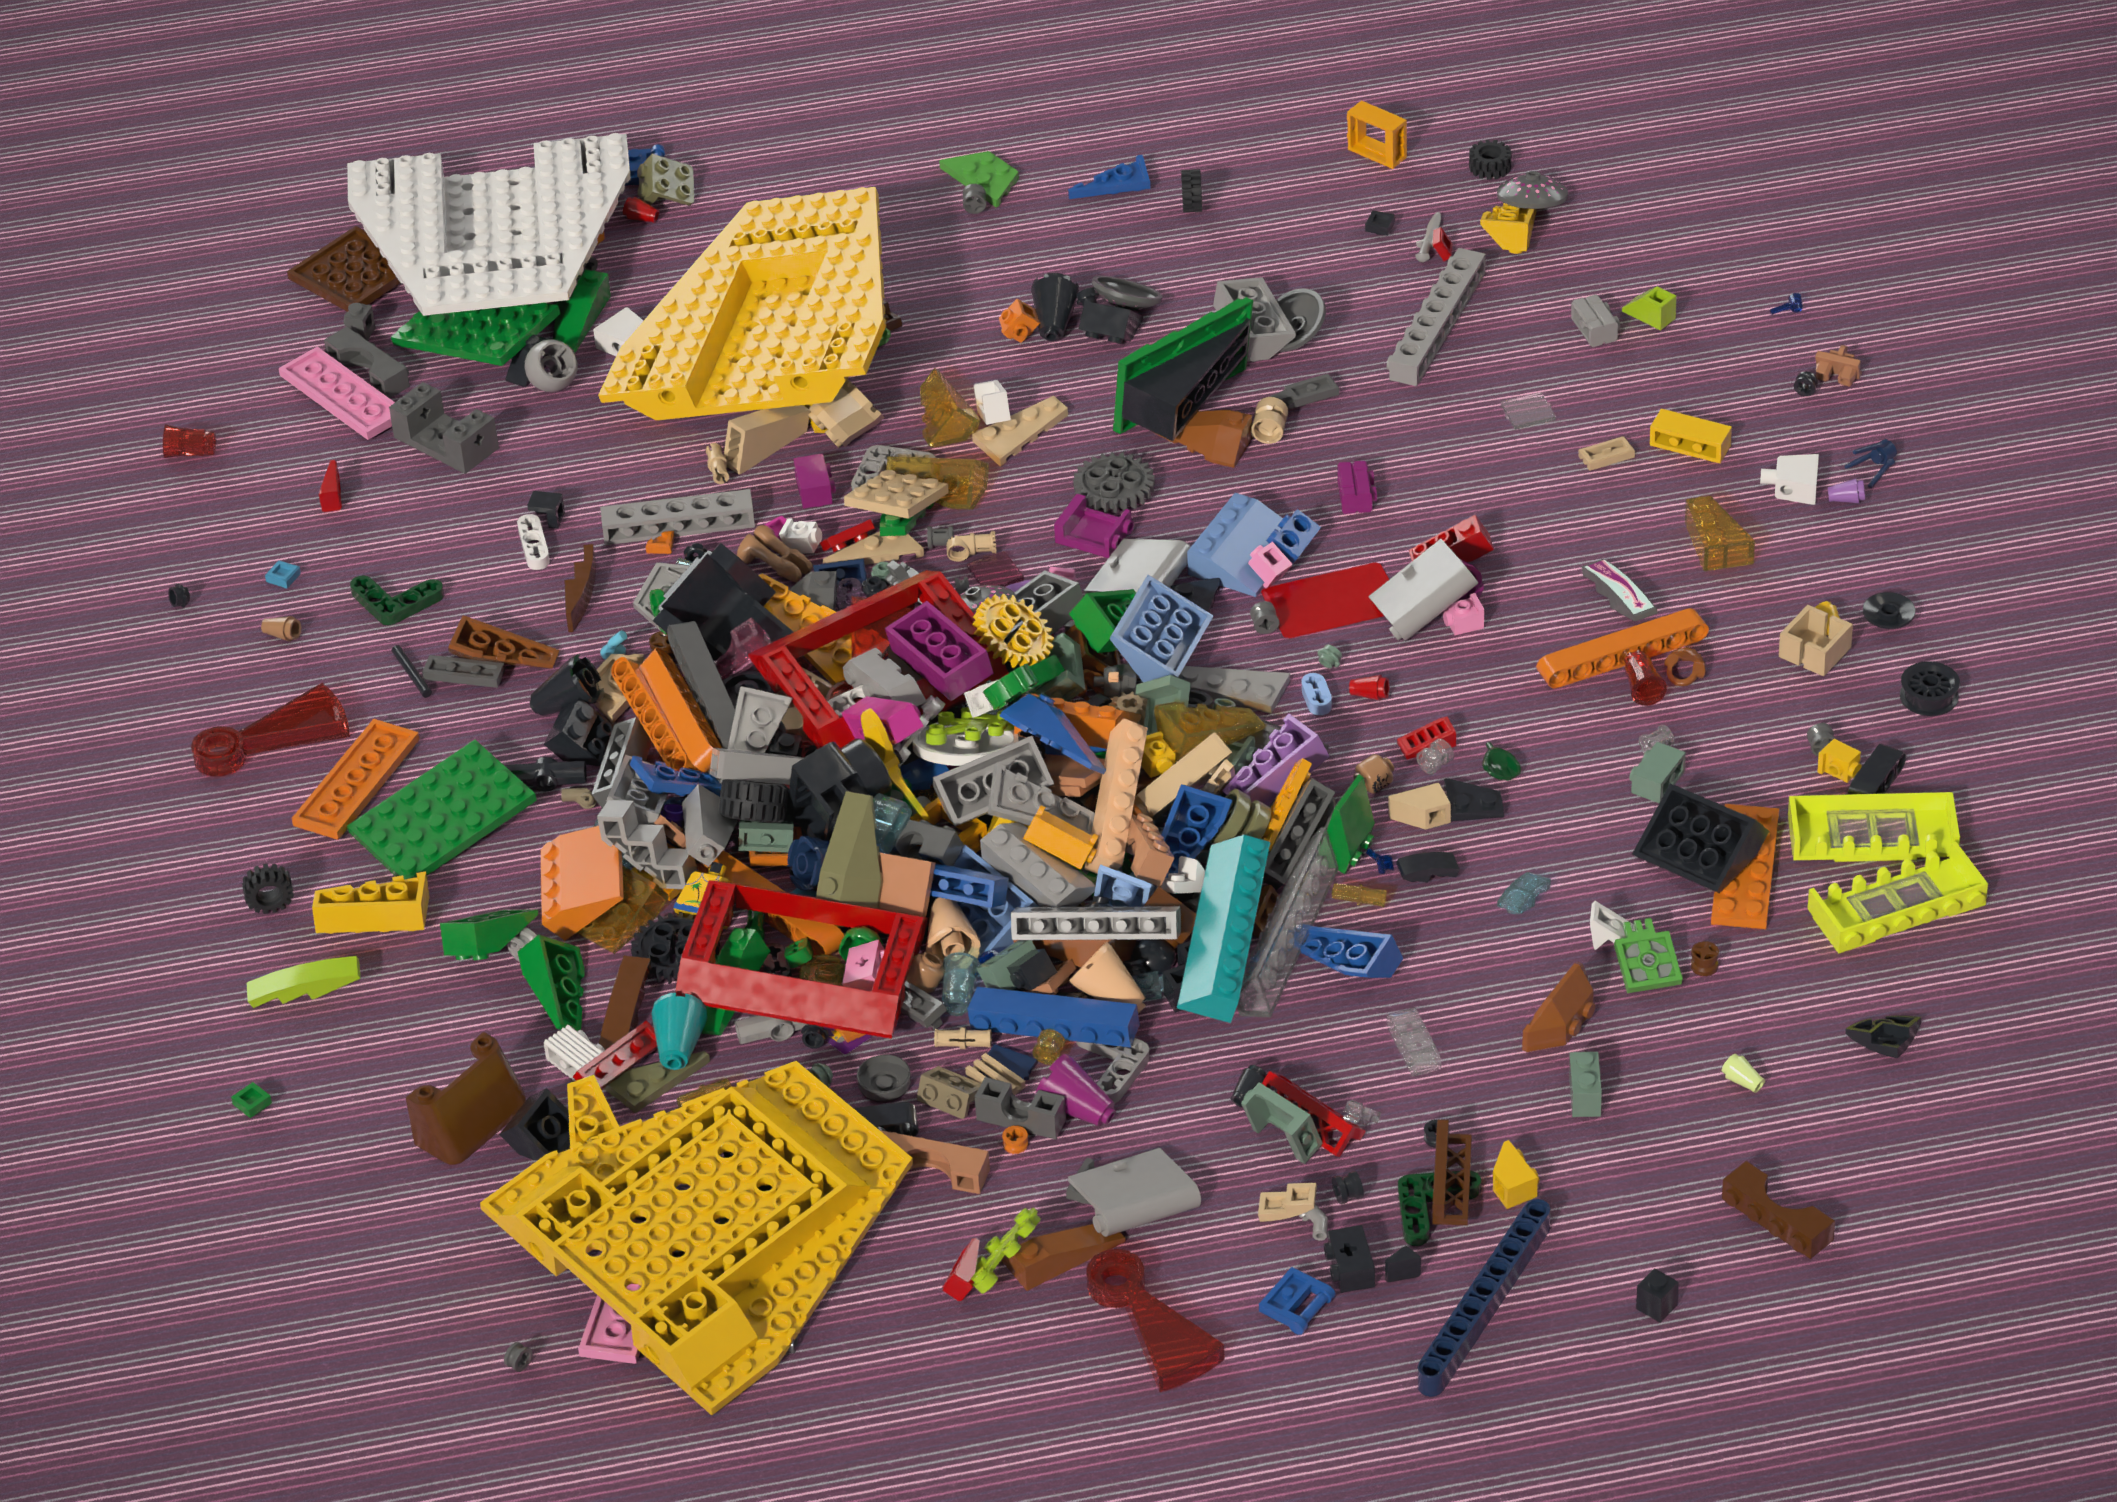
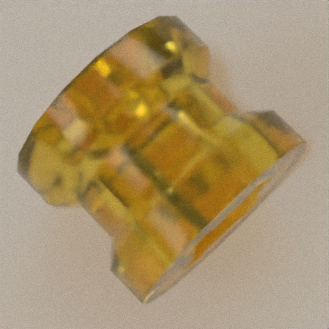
M1046 1029L1041 1031L1033 1048L1034 1058L1042 1064L1052 1065L1060 1057L1061 1051L1064 1049L1065 1038L1055 1030Z

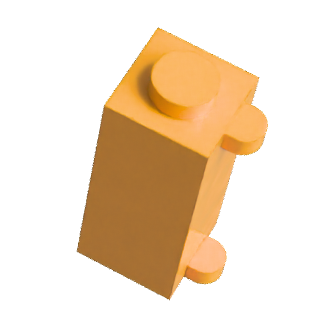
M1040 805L1023 839L1080 870L1085 862L1090 864L1097 852L1094 845L1099 836L1095 833L1092 836L1045 811L1046 807Z

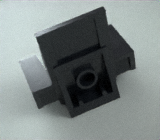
M722 543L713 552L707 551L700 559L697 557L665 593L663 597L666 599L658 607L660 613L653 619V622L666 634H668L667 629L669 625L695 621L713 662L715 663L723 655L743 672H759L749 659V653L794 633L764 608L776 591Z

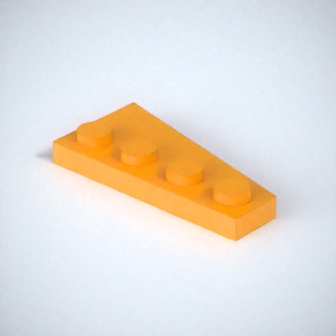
M1304 758L1295 762L1271 806L1270 821L1262 837V840L1270 842L1269 851H1271L1282 825L1298 797L1297 794L1301 786L1303 787L1307 783L1311 775L1308 771L1312 763Z

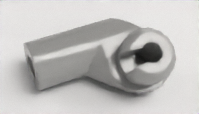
M1316 1204L1314 1209L1299 1215L1303 1221L1311 1220L1313 1222L1314 1239L1322 1241L1327 1238L1328 1218Z

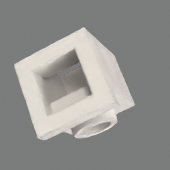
M788 518L779 536L781 541L791 549H797L802 554L814 553L822 540V531L818 527L817 522H793L792 518Z
M996 681L981 685L964 693L972 718L995 711L984 696L983 691Z

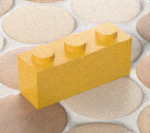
M1660 409L1650 426V446L1721 463L1731 447L1732 426Z

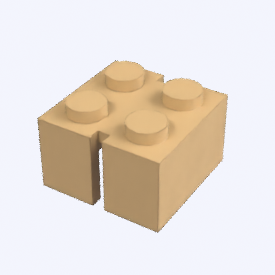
M1807 605L1780 633L1779 657L1798 666L1803 663V668L1825 676L1851 648L1853 624L1832 615L1829 622V636L1826 637L1828 613Z

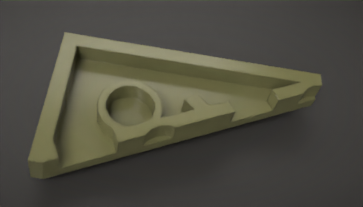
M705 1051L691 1054L687 1065L678 1070L668 1069L661 1062L630 1069L603 1089L636 1114L710 1063L709 1054Z

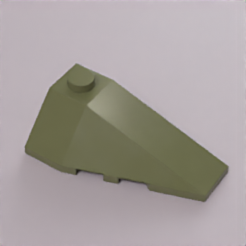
M846 791L821 867L816 898L879 908L883 875L879 869L878 856H880V850L876 845L875 830L877 826L873 796Z

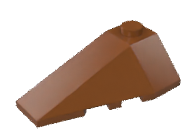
M1232 410L1198 411L1173 441L1167 440L1187 446L1188 451L1204 455L1205 460L1211 463L1235 468L1253 438L1252 415Z
M462 615L448 647L449 653L463 659L550 669L553 668L560 651Z
M1137 939L1032 940L1036 950L1045 949L1046 953L1051 957L1062 961L1072 959L1075 966L1082 967L1105 942L1113 947L1122 962L1130 960Z
M1093 1224L1020 1239L1018 1240V1243L1021 1245L1019 1251L1011 1258L1005 1255L1001 1261L1025 1290L1028 1291L1126 1242L1121 1232L1105 1237L1101 1232L1098 1233L1095 1230Z

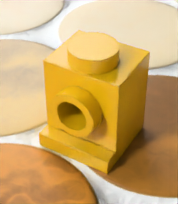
M1161 731L1146 735L1141 766L1150 778L1162 775L1175 764L1176 754L1163 739Z
M1833 739L1819 752L1817 773L1822 775L1826 772L1848 783L1862 767L1860 764L1861 752Z

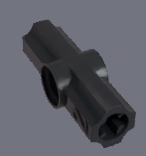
M541 757L531 764L505 765L526 786H534L542 792L552 791L557 785L587 783L586 761L557 762L551 757Z

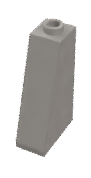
M713 747L709 774L721 779L790 785L792 765L802 760L803 757Z
M698 784L682 802L686 851L688 855L709 867L725 849L738 819L725 817L718 813L720 797Z

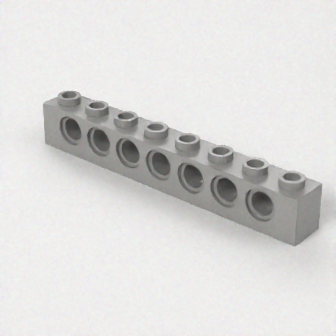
M1458 248L1454 256H1450L1446 269L1440 272L1439 280L1436 284L1432 285L1429 297L1423 300L1421 310L1415 313L1413 323L1410 327L1406 328L1402 341H1398L1394 354L1390 355L1387 360L1389 380L1418 386L1483 278L1486 254Z

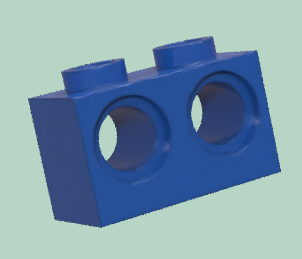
M1297 509L1291 517L1288 514L1285 515L1278 524V527L1281 528L1280 532L1275 529L1266 541L1269 544L1273 542L1288 560L1294 564L1321 527Z

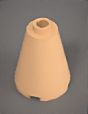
M939 897L930 906L926 952L938 956L942 960L945 970L946 967H955V970L963 969L971 965L980 954V939L957 901Z
M1107 942L1069 980L1073 986L1096 1000L1137 1004L1138 1014L1146 1006L1142 1002L1146 997L1113 947Z

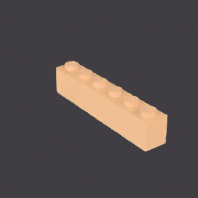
M1123 719L1110 732L1104 762L1106 772L1102 774L1091 831L1092 836L1094 833L1099 836L1094 845L1097 852L1090 864L1085 863L1084 868L1095 874H1098L1100 864L1114 870H1118L1123 865L1148 729L1127 719Z

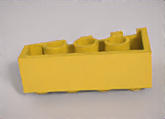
M426 871L416 873L417 877L404 880L402 875L392 877L393 882L376 884V880L365 882L359 888L354 889L351 885L315 891L312 910L316 933L424 930L429 903Z

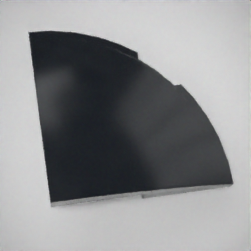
M1886 1016L1885 1019H1877L1873 1022L1872 1019H1866L1847 1027L1845 1034L1869 1050L1889 1057L1899 1058L1911 1044L1922 1021L1921 1017Z

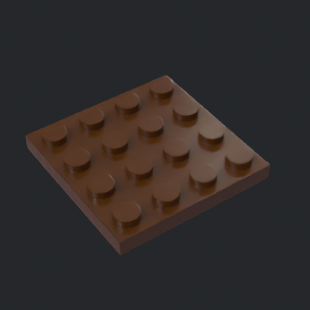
M357 226L348 230L287 271L289 280L347 312L349 311L348 307L350 304L360 303L368 305L400 284V281L389 267L387 259L381 255L380 249L376 248L365 230Z

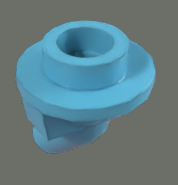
M619 631L602 647L600 654L604 660L611 654L626 655V648L621 644L627 639L625 631Z

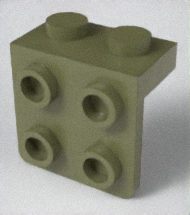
M651 154L638 167L639 188L637 194L640 200L652 205L658 197L688 206L693 204L694 176L692 166Z

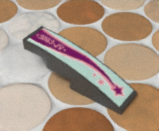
M1601 559L1581 566L1583 576L1595 582L1596 591L1609 598L1611 609L1633 621L1658 614L1657 608L1645 593L1612 563Z

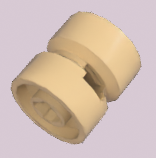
M1266 397L1258 402L1252 423V434L1258 441L1272 444L1281 440L1288 415V407L1282 400L1275 397Z

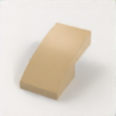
M1316 1183L1287 1184L1286 1192H1262L1260 1194L1258 1210L1259 1221L1282 1220L1314 1209L1317 1190Z

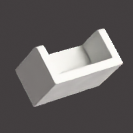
M998 380L974 384L977 413L986 425L1011 420L1007 392Z

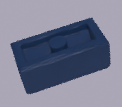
M864 559L813 565L814 572L836 571L838 588L862 585L867 580Z

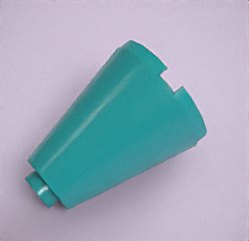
M669 993L661 996L654 1002L652 1021L661 1064L668 1069L678 1070L684 1068L690 1059L707 1022V1009L702 1001L693 995L685 994V997L676 996V993Z

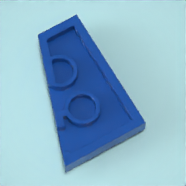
M632 756L630 766L653 793L663 794V792L686 796L700 784L720 797L721 783L709 773L684 767L680 768V771H675L671 767L666 766V763L656 761L655 765L643 763L642 757Z

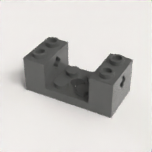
M424 382L389 407L394 438L464 474L499 449L494 417L475 409L461 421H458L444 414L441 391Z

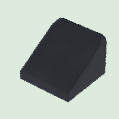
M1408 1246L1402 1247L1385 1260V1281L1388 1283L1416 1278L1421 1275V1257Z

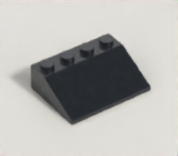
M1670 783L1632 855L1720 893L1758 854L1769 830L1756 819Z

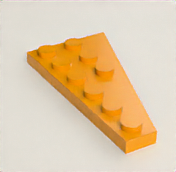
M763 573L758 575L776 591L764 608L793 632L836 613V611L824 605L820 607L811 602V598L803 594L801 596L788 590V586ZM860 628L804 656L833 686L842 689L848 685L844 678L843 667L850 659L877 648L882 652L881 658L885 660L888 658V646H890V643L880 638L878 633L872 630L868 632Z

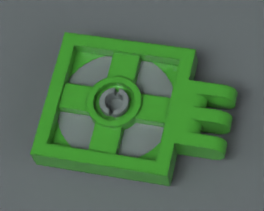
M1651 918L1644 920L1646 929H1643L1641 920H1634L1635 931H1632L1629 921L1623 922L1626 938L1615 939L1614 947L1627 993L1681 985L1683 979L1669 931L1655 933Z

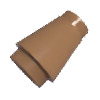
M293 616L265 618L262 621L261 629L265 634L290 642L300 636L301 623Z

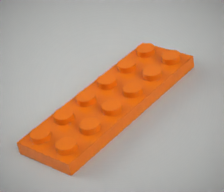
M373 719L292 817L293 826L339 840L347 830V825L358 817L420 740L419 732Z
M1725 804L1727 808L1756 819L1769 830V833L1758 854L1720 893L1714 892L1711 925L1766 929L1779 808Z

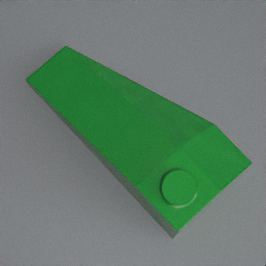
M585 270L581 275H578L576 279L577 284L569 300L557 301L561 314L555 318L553 340L564 342L573 350L574 354L611 297L608 273Z
M734 928L717 956L715 964L759 971L770 950L756 929ZM706 1006L707 1022L701 1034L722 1035L735 1011Z
M537 935L518 951L522 974L555 1027L562 1030V1028L570 1025L576 1031H579L582 1024V1007L579 1001L584 992V988L580 985L581 979L585 976L580 948Z

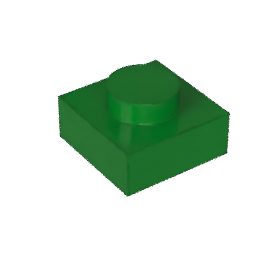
M254 1082L231 1097L233 1105L249 1118H252L272 1104L271 1095Z

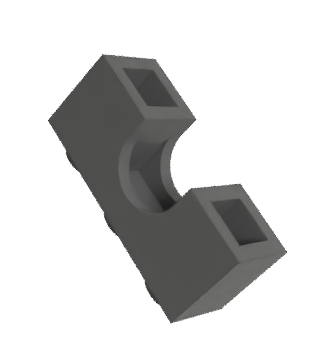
M886 813L875 834L876 845L882 853L906 857L913 847L922 845L919 855L924 861L952 867L964 846L957 831L948 826H943V828L936 827L925 820H920V822L913 821L902 814L894 816Z
M987 1077L984 1078L975 1095L976 1119L978 1121L1007 1128L1010 1126H1021L1026 1129L1027 1133L1057 1139L1066 1121L1065 1096L1038 1090L1032 1102L1027 1103L1019 1100L1013 1094L1011 1083Z

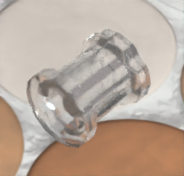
M1666 725L1658 726L1657 730L1650 734L1639 736V745L1644 754L1647 750H1651L1656 742L1668 746L1674 745V736Z

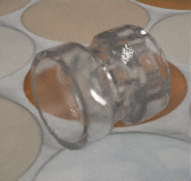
M1439 738L1434 740L1429 745V748L1422 749L1416 758L1421 769L1427 774L1432 775L1441 769V765H1447L1454 759V753L1451 746L1445 740Z

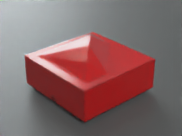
M1439 227L1433 230L1432 245L1443 261L1449 260L1450 256H1452L1453 243L1445 231Z

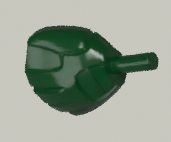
M1491 742L1486 743L1488 750L1483 757L1482 766L1490 776L1498 780L1509 781L1521 774V765L1514 755L1509 751L1494 747Z

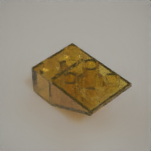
M623 866L624 899L579 930L577 934L615 954L634 938V933L640 932V926H647L648 920L653 921L668 900L669 895L656 883Z

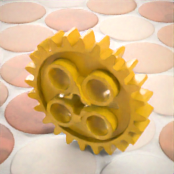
M996 594L991 599L987 597L977 608V612L973 616L975 621L972 625L977 628L974 634L982 636L979 643L987 645L985 649L987 652H994V659L1000 656L1002 664L1010 661L1012 668H1015L1017 664L1020 666L1024 664L1031 666L1046 659L1054 646L1051 644L1054 637L1049 635L1052 628L1045 627L1048 620L1040 619L1041 612H1033L1032 604L1028 607L1025 606L1024 599L1016 602L1014 595L1009 600L1005 594H1002L1000 598ZM1018 620H1022V625L1009 643L1006 644L1004 639Z

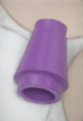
M1857 478L1828 487L1829 502L1859 503V501L1865 500L1863 480L1857 481Z

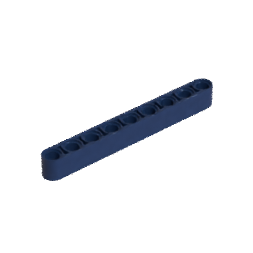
M1532 1199L1525 1204L1418 1364V1390L1421 1394L1434 1397L1444 1391L1550 1231L1551 1209L1546 1201Z

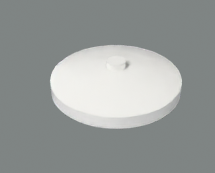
M926 726L912 741L913 752L924 760L944 765L961 766L1018 742V734H1014V730L1004 731L1002 736H990L987 727L981 734V739L977 741L966 740L965 732L947 735V743L930 745L926 743V730H928V726Z

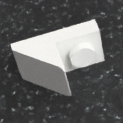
M1180 856L1178 873H1169L1168 878L1164 879L1161 888L1173 894L1201 892L1205 870L1198 860Z
M1597 901L1592 903L1590 917L1594 950L1598 949L1608 939L1614 943L1615 939L1626 938L1623 922H1628V920ZM1630 922L1632 931H1635L1634 924Z

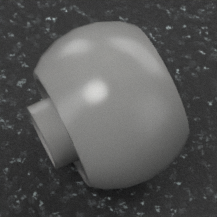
M548 339L535 344L525 359V372L528 380L533 386L545 392L553 393L567 388L573 382L578 370V363L573 350L567 344L558 340ZM544 365L550 368L551 373L545 371Z

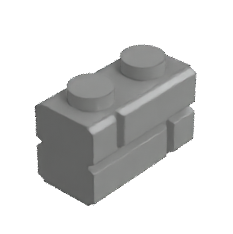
M1597 294L1588 296L1586 299L1573 300L1571 303V318L1590 346L1596 347L1604 342L1607 344L1618 339L1620 322L1617 316H1612L1607 302L1603 303Z

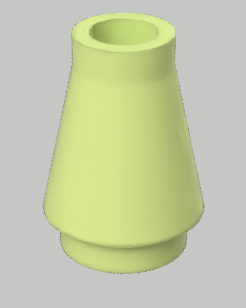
M1733 1054L1722 1067V1072L1725 1074L1726 1079L1750 1089L1754 1093H1757L1765 1083V1079L1757 1073L1744 1056L1739 1057L1737 1054Z

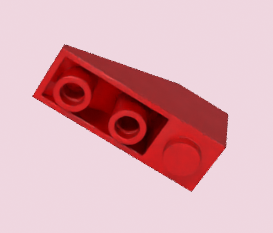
M1473 515L1425 542L1416 545L1409 550L1413 561L1438 540L1442 539L1459 559L1465 562H1472L1493 551L1494 547L1489 532L1478 517Z

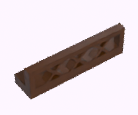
M1437 1119L1433 1224L1468 1226L1472 1134H1449V1120ZM1448 1144H1466L1465 1148L1458 1153H1455L1448 1147ZM1455 1163L1464 1168L1456 1175L1448 1169ZM1454 1184L1462 1189L1455 1196L1447 1191ZM1454 1205L1462 1211V1215H1445V1211Z

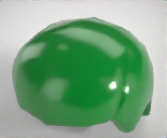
M854 927L844 934L839 945V954L847 962L849 948L879 940L883 946V941L874 930L868 927Z

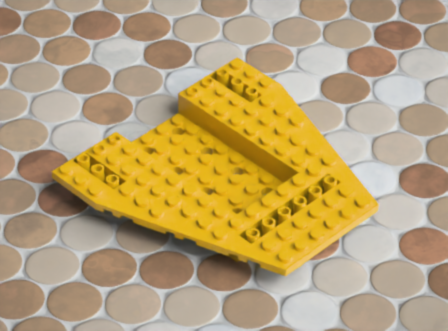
M861 187L853 190H838L836 192L816 193L805 196L796 195L788 198H773L771 200L746 203L620 347L598 394L601 403L624 401L625 405L654 420H666L832 402L848 376L867 374L886 328V320L884 318L885 307L883 304V299L885 298L884 279L881 270L883 269L881 261L882 244L881 231L879 229L880 218L878 216V211H880L879 194L876 187Z
M797 1061L764 1072L765 1076L750 1082L746 1079L738 1082L736 1087L731 1086L727 1090L721 1088L684 1102L682 1107L666 1113L664 1110L653 1114L654 1118L642 1122L639 1119L598 1135V1139L584 1144L577 1142L570 1145V1149L558 1153L556 1150L548 1153L480 1202L481 1210L557 1277L566 1269H569L630 1323L633 1345L711 1415H714L780 1363L790 1348L793 1339H796L913 1165L912 1157ZM723 1152L734 1153V1155L729 1158H723L719 1156ZM680 1184L691 1186L683 1191L676 1189ZM762 1185H770L773 1187L769 1191H761L758 1189ZM636 1217L646 1218V1221L643 1223H634L632 1220ZM717 1218L729 1219L725 1224L714 1222ZM592 1250L602 1251L599 1256L593 1257L588 1255ZM674 1251L685 1252V1254L681 1257H673L670 1255ZM630 1284H639L641 1286L636 1291L626 1289Z

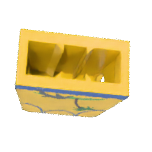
M712 862L707 874L695 871L690 875L673 907L677 916L680 912H683V917L687 918L692 914L695 920L708 881L730 882L729 879L724 877L726 866Z

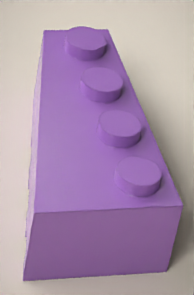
M1288 713L1283 719L1285 724L1281 729H1275L1269 735V743L1263 750L1257 749L1252 755L1253 761L1251 764L1243 766L1222 791L1226 797L1229 792L1238 789L1249 795L1251 802L1257 800L1269 806L1280 792L1295 762L1304 758L1312 763L1308 771L1312 772L1330 756L1319 736Z

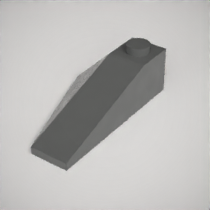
M836 571L810 572L789 589L799 596L803 594L811 598V602L820 607L824 605L837 612L839 594ZM804 655L802 656L805 663H811Z

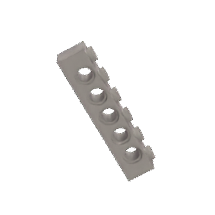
M750 489L600 507L605 545L645 541L651 538L653 540L661 536V533L665 531H674V536L678 537L755 527Z
M1180 906L1016 907L1011 912L1012 940L1177 939L1181 935Z

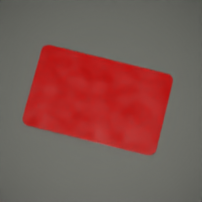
M1373 562L1263 588L1261 594L1265 601L1274 605L1276 615L1279 618L1278 627L1283 637L1295 638L1384 617L1368 596L1385 584L1389 578L1382 565Z

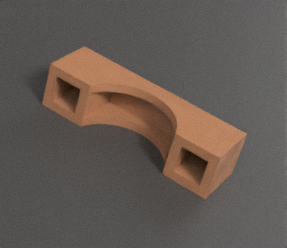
M1138 813L1137 816L1132 814L1125 849L1126 853L1134 855L1131 870L1136 878L1161 887L1172 865L1174 856L1169 850V846L1163 840L1164 837L1160 835L1158 828L1154 825L1153 819L1142 813Z
M881 1131L912 1157L913 1165L909 1170L917 1167L937 1168L948 1175L952 1183V1189L980 1194L990 1171L988 1151L902 1135L895 1132Z

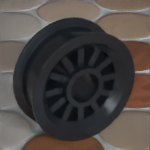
M1926 661L1913 664L1903 672L1901 676L1900 700L1908 710L1919 715L1938 716L1950 712L1957 705L1959 698L1957 691L1960 686V679L1958 674L1949 666L1938 662Z

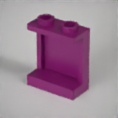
M1076 494L1054 523L1055 543L1109 558L1127 535H1130L1133 530L1134 521L1131 519V510L1125 509L1120 517L1086 508V496Z

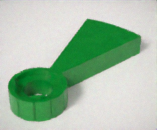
M1053 655L1034 665L1024 664L986 688L983 694L993 710L1001 709L1006 704L1011 706L1023 695L1034 693L1063 673L1065 669L1057 656Z

